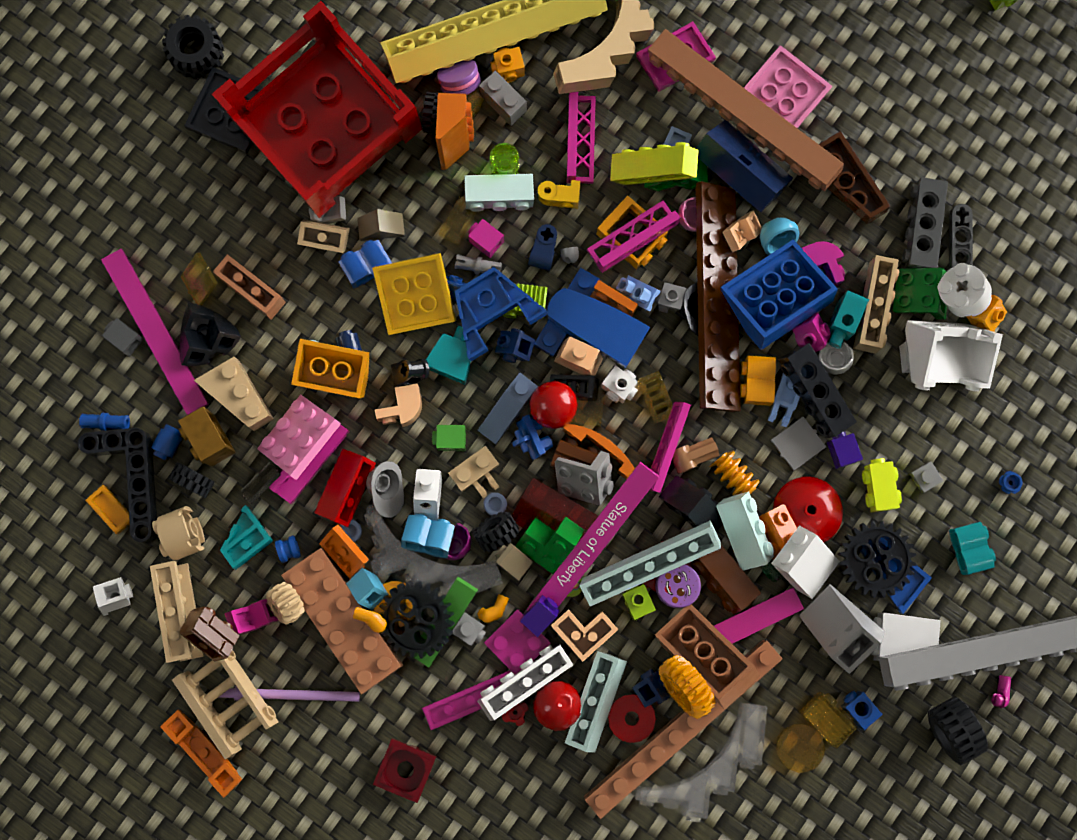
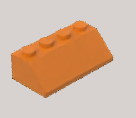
M438 93L436 143L442 170H447L469 150L470 142H474L471 103L467 102L466 94Z

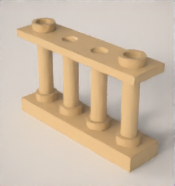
M170 561L150 566L166 663L204 657V653L179 634L190 611L196 609L188 563L177 565L176 561Z
M233 650L227 659L215 662L212 660L194 674L186 671L172 679L225 760L242 750L239 741L259 726L263 725L267 730L278 723L274 710L267 706L236 660ZM223 665L230 677L209 693H204L199 686V682ZM236 685L243 697L222 713H217L212 705L213 701ZM247 705H250L257 717L234 734L231 733L226 726V721Z

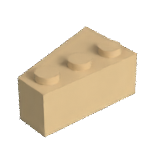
M230 358L194 380L253 431L274 420L237 358Z

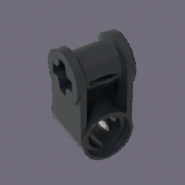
M406 359L392 364L391 372L394 388L416 384L426 379L429 375L427 360L418 359L410 362Z

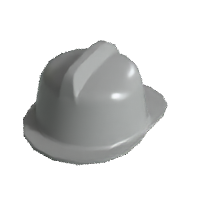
M385 461L374 467L368 474L366 487L372 495L376 511L383 517L391 518L401 511L404 504V492L399 466L394 462Z

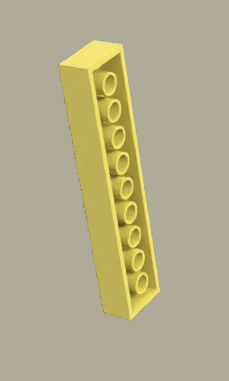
M502 0L380 43L395 83H406L411 81L413 77L419 75L426 76L440 68H450L457 62L463 60L470 61L477 55L493 53L497 48L513 46L518 41L526 38H536L539 34L547 31L554 32L561 26L577 24L581 19L587 17H597L602 12L607 11L608 8L606 0Z

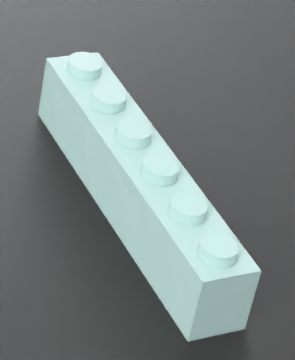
M708 521L582 578L580 587L589 606H593L720 549L721 541L711 521Z

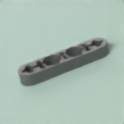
M966 204L956 205L949 213V270L959 264L955 260L957 253L965 255V264L973 266V214L971 208ZM959 211H961L962 215H965L961 220V226H957L960 223V216L956 215ZM958 231L963 232L966 235V241H957L955 233Z

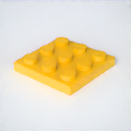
M441 253L372 268L388 335L456 321Z

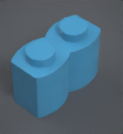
M419 513L408 515L401 539V547L415 552H424L432 556L447 558L455 526L445 519L430 520L427 516Z

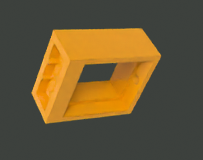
M627 195L597 228L596 235L601 239L605 238L628 213H631L636 218L644 213L645 210ZM668 231L654 239L638 258L631 254L625 260L636 270L640 265L645 267L653 258L652 252L656 248L660 250L667 243ZM615 239L614 245H622Z

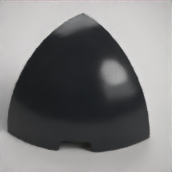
M188 302L180 331L179 352L181 365H205L210 363L211 358L220 354L225 356L239 342L241 338L239 331L230 321L217 312Z

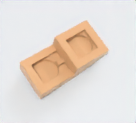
M753 210L727 227L723 234L731 251L740 250L748 241L755 239L760 234L762 226Z

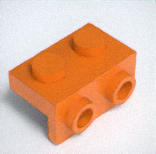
M784 504L759 516V519L765 525V534L768 542H771L774 549L773 560L797 529Z

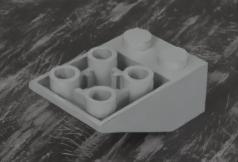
M831 584L799 615L828 655L849 674L882 643L885 634L882 628Z

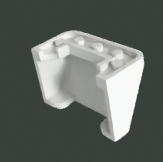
M907 321L905 335L911 382L916 384L915 388L929 390L930 387H935L936 382L961 383L966 385L965 388L971 391H979L980 388H990L1003 334L963 323Z

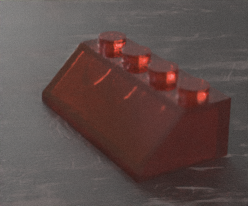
M535 478L531 480L512 514L516 524L525 530L536 517L555 531L563 519L567 517L585 530L583 535L598 517Z

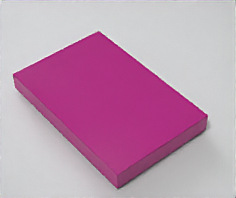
M693 21L672 33L710 63L715 61L716 56ZM649 45L637 52L636 57L658 92L679 80H672L667 75L665 69L662 67L657 68L649 61L648 49L651 46Z

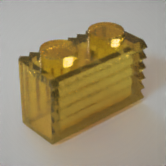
M818 692L799 713L831 747L837 749L856 731L857 728L852 724L855 720L845 710L842 713L835 706L837 701L829 693L824 695Z

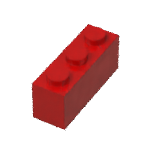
M342 449L314 513L349 527L366 488L367 476L374 469L376 462L362 455Z

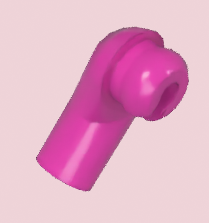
M999 675L997 694L995 693L991 698L994 706L999 708L1008 706L1011 677Z

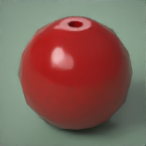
M558 381L545 382L538 386L532 393L529 403L531 415L535 421L542 427L549 429L562 428L569 424L575 417L578 407L577 398L573 390L565 383Z
M563 681L549 682L541 687L535 695L533 703L534 715L545 728L554 731L567 730L575 724L581 715V697L571 684Z

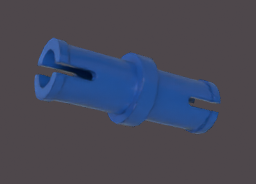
M101 413V415L81 414L79 425L83 429L98 428L101 431L127 429L130 427V418L128 415L118 416L109 415V413Z

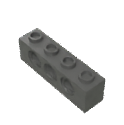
M921 177L912 185L910 197L913 198V203L910 205L907 218L910 219V226L907 227L905 232V240L908 242L907 249H904L902 255V262H905L904 268L938 267L948 181ZM922 200L928 201L931 208L925 207ZM919 222H925L928 229H923ZM917 243L923 244L925 251L919 250Z

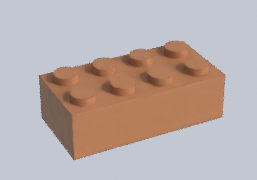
M693 605L684 607L655 634L661 646L672 657L678 655L685 658L686 661H689L701 673V676L711 688L715 701L724 710L760 677L756 667Z

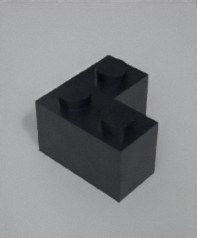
M676 475L659 495V498L669 509L682 516L693 528L711 521L715 531H717L723 524L716 507L718 502L713 499L711 500L712 494L703 487L698 489L697 485L688 478L683 480Z

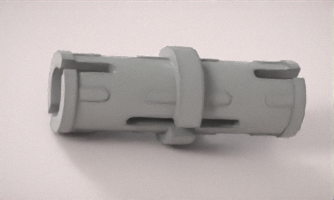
M457 254V261H455V269L474 271V274L477 275L488 271L492 267L499 271L502 269L501 262L482 260L483 258L479 256L472 258Z

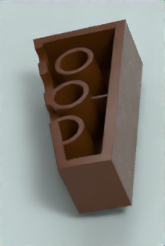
M839 131L820 143L821 147L844 163L843 170L828 189L866 224L887 213L890 208L889 203L842 132Z

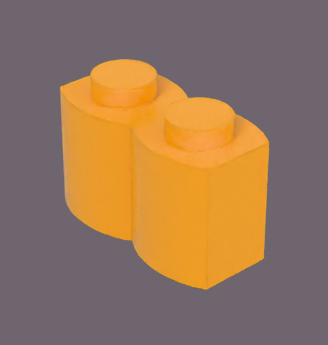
M747 356L745 362L742 361L741 375H744L745 382L740 385V398H743L744 404L771 406L774 403L776 357Z

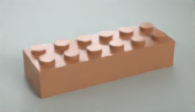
M323 548L318 549L281 575L285 582L296 590L303 602L304 610L361 694L366 693L404 666L390 644L387 645V640L381 635L382 633H376L365 622L353 619L355 608L365 609V607L357 603L346 585V579Z

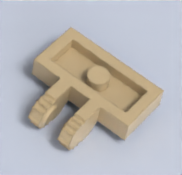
M486 445L448 472L461 492L474 485L483 499L487 496V492L478 483V480L485 476L490 486L495 490L499 488V485L489 473L498 467L499 463Z

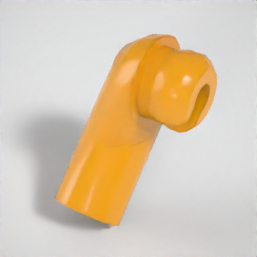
M498 594L494 606L487 609H479L477 613L478 618L484 623L500 619L503 616L509 598Z
M359 607L355 608L353 619L365 622L376 633H381L386 629L387 622L379 613Z

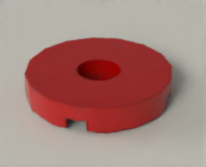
M634 694L623 695L616 699L608 714V723L613 734L620 740L629 743L640 742L647 738L653 731L656 721L653 707L649 705L645 708L639 697ZM633 711L637 713L638 721L636 724L628 725L625 722V715L628 712Z

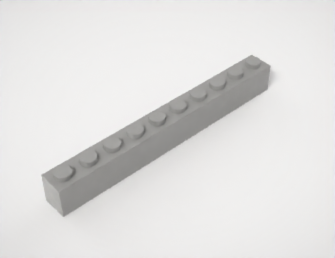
M1077 615L878 657L884 686L894 687L895 691L905 690L909 688L908 684L916 683L917 686L931 684V679L939 678V681L954 679V674L961 673V676L976 674L975 670L983 668V671L997 670L998 665L1005 664L1006 667L1020 665L1019 660L1027 659V662L1042 660V656L1047 654L1049 657H1058L1064 655L1063 651L1066 650L1077 652Z

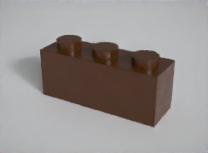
M722 545L720 549L691 561L692 569L706 580L710 591L720 597L724 608L732 612L733 615L742 611L761 594L759 589Z

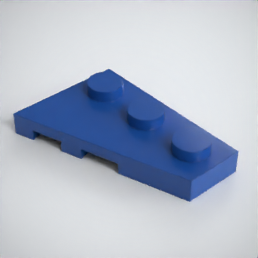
M880 538L878 542L879 547L882 550H886L888 543L884 538ZM868 540V544L872 547L871 540ZM862 547L860 552L865 558L866 550ZM876 556L873 559L874 563H878L881 557ZM894 560L888 562L890 571L895 572L897 570V563ZM917 565L910 567V570L915 574L906 576L910 583L904 584L901 582L903 590L898 591L894 588L895 595H889L900 614H904L932 578ZM882 571V573H883V578L886 579L887 576H886V574Z

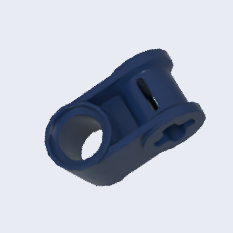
M545 224L538 229L528 266L551 270L557 240V231L554 226ZM546 233L550 234L548 241L544 240Z

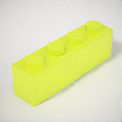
M677 142L675 146L657 145L655 149L640 147L639 151L623 149L621 153L612 154L610 181L622 185L696 178L698 150L689 147V143Z

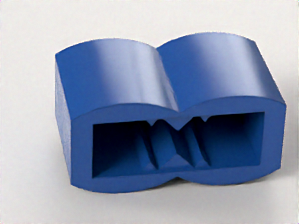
M379 240L366 241L361 245L360 250L356 252L348 251L338 261L353 289L374 278L373 267L392 263Z

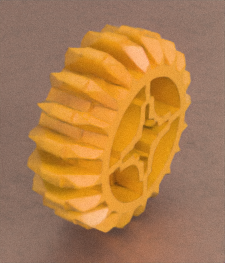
M678 655L668 658L659 667L660 680L664 683L663 686L678 706L688 713L689 716L696 719L706 716L715 707L716 702L711 688L707 685L701 673L689 661H686L685 658Z

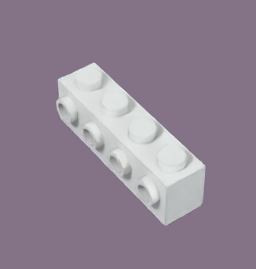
M549 645L539 652L540 658L535 661L530 658L520 665L521 671L515 675L512 672L508 673L500 679L501 685L495 689L491 685L480 693L482 698L477 700L490 721L496 720L573 666L561 645L554 648Z

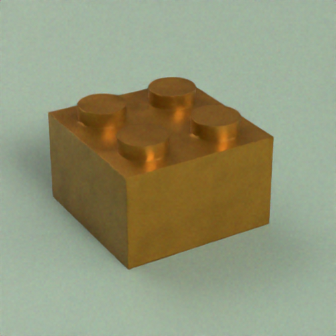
M201 407L178 420L181 428H179L180 434L185 441L189 440L193 446L190 449L192 455L197 461L200 460L202 464L205 463L212 467L236 453L214 413L205 407Z

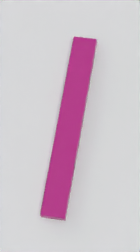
M119 249L101 259L186 414L189 415L201 407L208 406L209 403L199 385L194 381L195 378L189 367L181 365L179 349L125 252Z

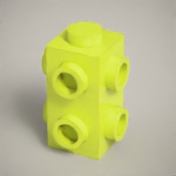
M885 458L870 460L871 464L864 466L862 471V480L864 484H867L868 491L865 495L867 507H870L871 513L900 508L899 504L902 502L900 490H897L898 471L893 466V461L885 462Z

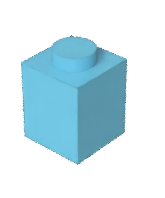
M361 568L346 583L357 603L370 610H373L383 600L384 596L388 595L377 575L364 568Z

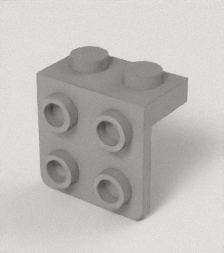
M600 451L590 466L561 457L556 459V478L560 494L599 506L606 496L611 494L614 483L611 480L612 464H610L609 453Z

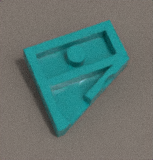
M246 505L241 509L242 514L237 524L233 525L229 538L225 540L220 549L223 556L235 570L273 542L270 535Z

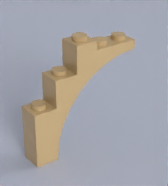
M618 0L614 26L605 40L587 54L573 60L558 63L553 75L559 94L610 87L616 77L615 65L629 64L632 56L635 54L634 42L647 41L654 30V21L650 18L648 9L640 10L639 0Z

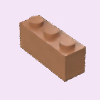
M228 254L213 271L218 279L270 320L286 303L278 293Z

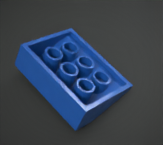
M793 239L721 286L720 290L747 335L762 350L834 301L838 288Z

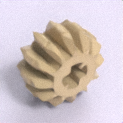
M285 582L277 584L266 594L267 604L279 622L286 625L293 623L304 613L303 602L290 584Z

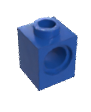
M862 691L850 692L844 697L843 700L845 702L841 705V708L862 730H866L883 715ZM858 702H862L865 707L861 715H857L855 712V706Z

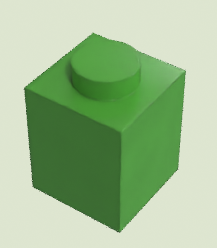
M437 425V431L432 433V444L436 445L438 451H466L465 425Z

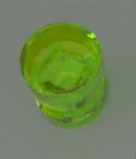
M500 143L491 150L490 166L493 175L518 174L519 153L513 145Z

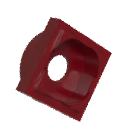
M392 738L373 785L418 803L437 756ZM403 761L412 763L414 767L412 776L408 778L401 777L397 771L398 765Z

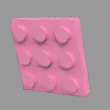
M780 45L744 88L798 128L833 86Z
M300 394L284 416L278 420L268 436L262 440L257 449L297 480L341 423Z

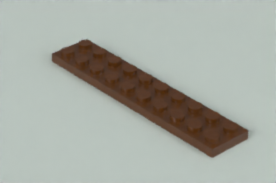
M701 181L696 183L700 409L735 413L741 411L739 320L720 288L738 276L737 251H731L723 234V231L736 221V191L732 188Z

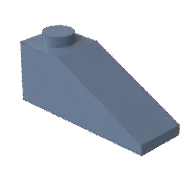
M519 373L479 427L478 432L496 445L528 405L532 393L538 386L522 373Z

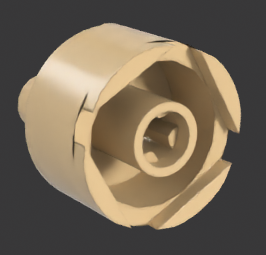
M185 506L159 516L156 521L152 522L153 530L159 536L161 542L159 549L163 557L169 556L172 560L176 561L204 550V547L201 546V543L205 542L204 532L198 518H192L190 515L193 512L190 507Z

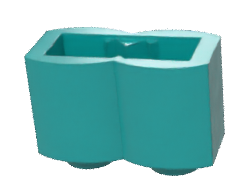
M975 522L949 530L950 540L956 552L957 563L962 575H969L995 567L996 556L993 549L988 546L987 539H989V533L986 526L982 525L981 522Z

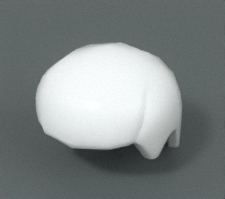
M827 342L826 347L819 351V360L828 373L834 375L845 373L853 364V349L845 342L841 349L834 348Z

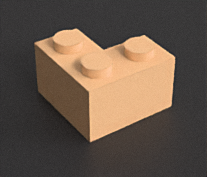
M569 609L550 625L582 662L619 630L603 611L585 627Z

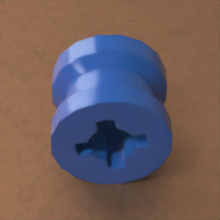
M294 535L289 536L285 541H275L281 563L287 562L290 558H301L300 549Z

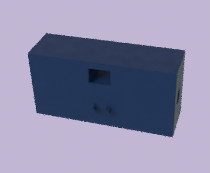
M726 120L706 133L695 148L698 150L699 160L760 212L776 200L793 179L791 175Z

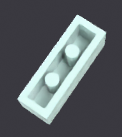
M533 174L465 175L466 209L479 212L488 208H493L495 211H504L507 208L527 210L529 207H533Z
M749 491L724 498L716 507L740 568L747 570L767 565L774 557V549L766 537L765 525L757 514L755 500L751 498Z

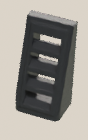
M550 375V382L562 381L566 385H568V382H571V389L575 393L577 400L597 401L599 379L592 375ZM578 382L581 383L580 393H577Z

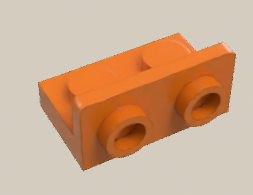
M600 280L597 281L594 286V292L590 296L631 317L638 308L636 302Z
M339 525L333 527L319 543L349 579L361 568H365V564L369 561L367 556Z

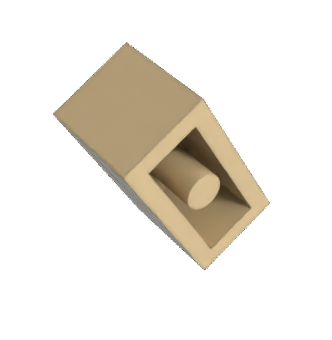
M303 220L300 223L297 244L344 253L347 248L350 228Z

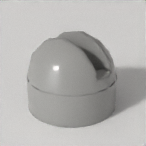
M578 247L560 249L562 260L565 263H575L578 260Z

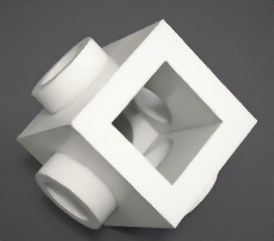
M615 365L602 382L601 388L607 392L606 396L613 402L617 403L620 401L623 404L626 399L631 401L637 393L638 389L635 387L638 381L635 380L636 376L627 369L623 371Z

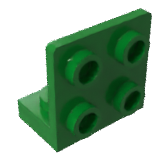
M943 268L899 269L893 312L930 313L937 320H946L947 306L942 301L937 288L946 271Z

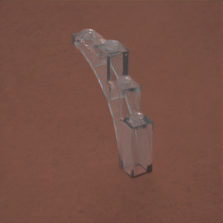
M374 504L366 507L368 513L364 514L368 527H373L375 533L372 536L376 549L380 548L381 552L372 555L374 560L370 563L374 574H379L380 578L407 569L409 572L405 574L407 582L412 580L415 585L417 581L421 580L422 587L427 583L433 585L442 582L443 586H440L442 595L448 593L457 577L478 589L476 594L504 584L496 561L473 566H453L431 561L411 550L402 548L401 542L394 536L384 522L383 517L376 511Z
M740 702L737 719L729 739L719 754L706 767L691 777L674 784L659 787H637L634 793L635 799L640 800L639 804L654 806V802L663 803L665 808L678 809V805H681V814L686 816L688 821L701 822V818L707 819L710 789H713V793L718 795H728V791L735 792L737 763H740V767L754 769L755 765H762L767 706Z

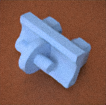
M629 275L627 279L622 277L616 287L620 291L619 293L649 312L652 309L655 298L661 292Z

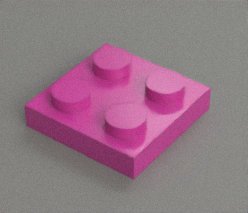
M518 609L484 642L514 674L522 670L520 668L521 664L530 658L534 661L540 655L539 652L551 644L542 634L537 637L520 622L523 614Z

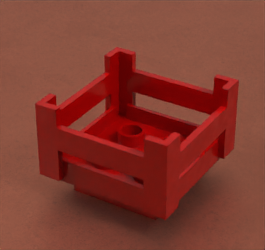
M322 1L303 15L306 24L236 84L231 79H228L212 93L228 116L280 172L318 218L336 204L334 198L397 143L402 140L406 144L422 130L416 106L401 89L397 90L344 31L339 25L337 18ZM314 38L316 43L247 102L244 97ZM345 48H347L352 53V55L369 72V74L377 81V83L385 90V92L394 100V102L399 106L400 110L380 89V87L371 79V77L363 70V68L355 61V59L346 51Z

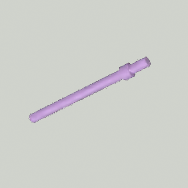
M237 686L230 688L219 696V698H234V700H239L243 697ZM257 689L263 699L359 702L360 692Z

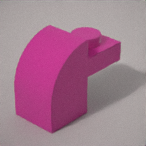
M824 241L802 247L803 251L820 269L823 268L825 275L836 287L840 286L845 280L844 269L840 264L838 265V262L844 257L843 252L836 245Z
M267 599L225 613L227 622L233 626L232 630L237 634L249 633L279 621L270 610Z

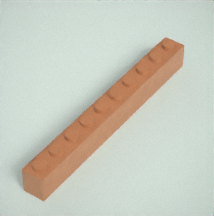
M667 29L649 47V61L655 67L665 69L667 75L672 80L682 82L684 88L689 93L699 95L702 98V102L710 108H716L723 119L726 121L731 120L737 124L736 127L740 132L745 135L750 134L755 138L754 141L760 147H767L780 162H787L795 174L799 176L802 174L808 178L809 184L815 189L821 188L823 191H826L843 170V162Z
M767 640L759 642L745 655L756 667L760 675L750 687L783 659ZM716 702L711 712L698 719L689 716L688 713L682 710L584 796L585 801L600 819L603 818L719 716L724 709Z

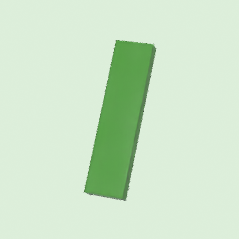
M460 577L456 578L443 600L444 604L451 603L447 611L454 612V615L449 618V620L455 622L452 627H449L452 631L478 589ZM425 632L421 635L423 639H427ZM435 650L432 656L426 654L423 659H420L417 654L414 658L430 667L439 652Z

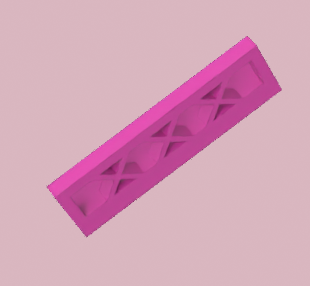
M578 92L569 93L566 183H571V180H577L583 184H593L596 96H579ZM578 102L591 103V109L583 115L578 110ZM583 121L590 127V131L584 137L577 131V127ZM582 143L590 149V152L584 158L577 153V147ZM583 164L589 170V177H576V169Z
M663 200L589 247L587 252L603 273L678 225L680 216L676 210L671 212ZM662 208L666 216L659 221H652L653 214ZM636 224H649L648 228L639 234L633 233ZM617 236H630L629 240L622 245H614ZM600 247L611 249L609 253L600 259L594 252Z
M340 424L297 480L282 470L269 489L280 495L290 504H293L350 431Z

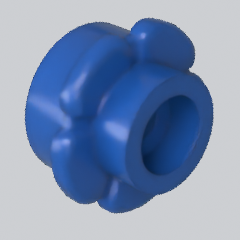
M1005 472V475L999 478V485L1002 486L1001 489L1004 493L1015 494L1020 491L1023 483L1022 478L1015 472Z

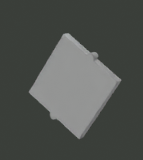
M804 417L770 440L780 452V457L786 460L793 471L826 448L816 434L817 430H813Z

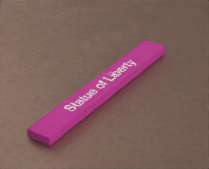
M642 462L637 465L579 540L575 548L528 606L527 611L542 595L545 598H551L558 607L655 484L660 477Z

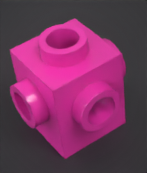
M819 313L814 314L792 329L798 346L810 343L815 352L825 348L831 336L829 326L825 322L823 323Z

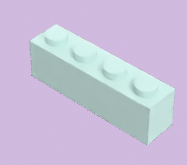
M597 651L580 698L581 715L575 724L570 726L565 744L585 752L595 753L627 661Z

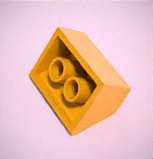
M300 339L291 385L364 398L369 375V352Z

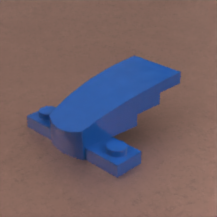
M580 267L568 289L563 288L551 298L547 310L548 321L536 339L534 346L554 357L568 334L572 338L600 350L602 356L605 358L607 356L626 368L650 327L628 314L590 297L594 291V286L600 279Z

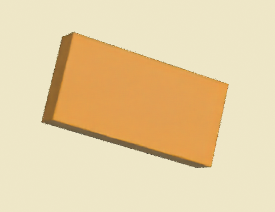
M106 485L100 486L85 500L115 534L119 535L130 525L129 511Z

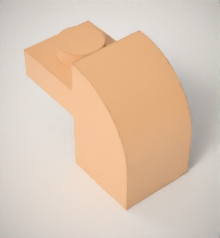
M418 384L395 387L398 406L376 409L377 421L387 425L396 423V419H400L402 427H406L416 421L422 410V399Z

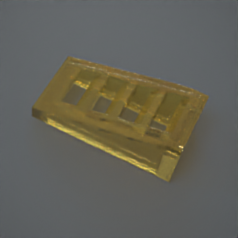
M656 371L639 378L637 384L654 423L656 424L668 419L673 405L660 372ZM656 380V385L646 388V384ZM658 389L661 392L652 397L649 396V393L656 391ZM661 398L664 399L665 402L653 406L652 402ZM667 406L668 411L656 414V410Z

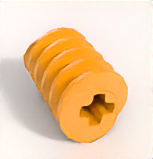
M734 451L726 452L709 466V468L717 466L714 472L715 475L723 473L720 479L721 482L729 480L726 486L727 489L735 487L732 493L733 496L748 491L751 494L759 483L758 479L750 481L753 476L752 472L744 474L747 469L746 465L738 467L741 461L740 458L732 460L735 454Z

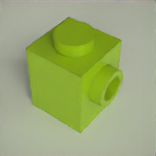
M644 584L637 585L621 594L632 620L656 611Z

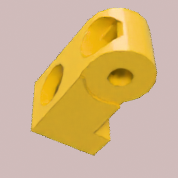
M571 180V186L555 185L551 181H544L539 185L538 199L543 205L578 209L580 181Z

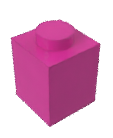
M484 219L479 224L477 222L474 223L468 231L469 242L489 258L504 243V235Z

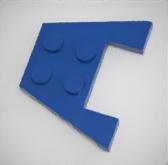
M495 267L455 290L459 316L463 327V337L466 342L467 357L470 361L489 351L478 330L516 306L520 307L530 325L548 315L544 307L534 301L533 298L517 287L516 284Z

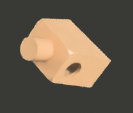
M568 337L563 341L554 362L581 375L595 376L603 358L600 350L575 338Z

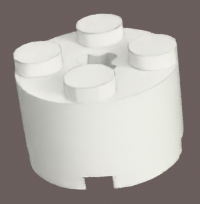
M965 263L957 264L943 275L937 286L942 301L958 317L977 316L984 312L991 303V285L982 271L972 265Z

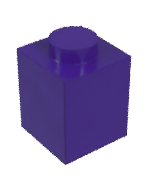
M844 431L838 436L832 437L833 440L827 443L836 469L863 460L854 433L846 435Z
M542 595L523 615L520 622L538 637L554 621L560 610L551 598H545Z

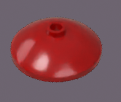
M799 477L793 479L778 491L774 499L773 509L784 504L796 527L798 528L800 525L811 531L823 543L831 539L841 525L843 507L840 497L831 485L819 478ZM808 506L814 507V514L808 513Z

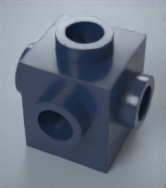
M512 328L511 331H501L495 353L503 356L502 359L510 363H516V360L529 361L535 339L525 335L524 331Z
M653 669L648 670L640 676L642 681L632 687L645 708L654 702H657L659 705L670 698L667 689L663 686L664 683L660 680L659 670L656 672Z

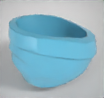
M775 218L765 223L760 231V242L765 253L770 255L793 239L797 242L800 234L798 226L787 218Z

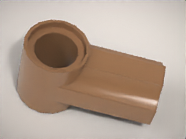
M711 437L694 445H686L675 449L672 461L677 473L681 474L696 468L698 464L720 455L718 447Z

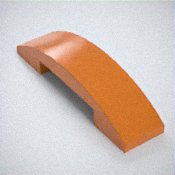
M567 424L562 428L563 432L579 444L587 438L604 452L609 453V456L622 465L617 473L627 480L635 469L627 456L603 435L574 424Z
M178 709L160 726L175 744H179L208 776V781L223 798L242 781V778L229 760L224 759L209 737L182 711Z

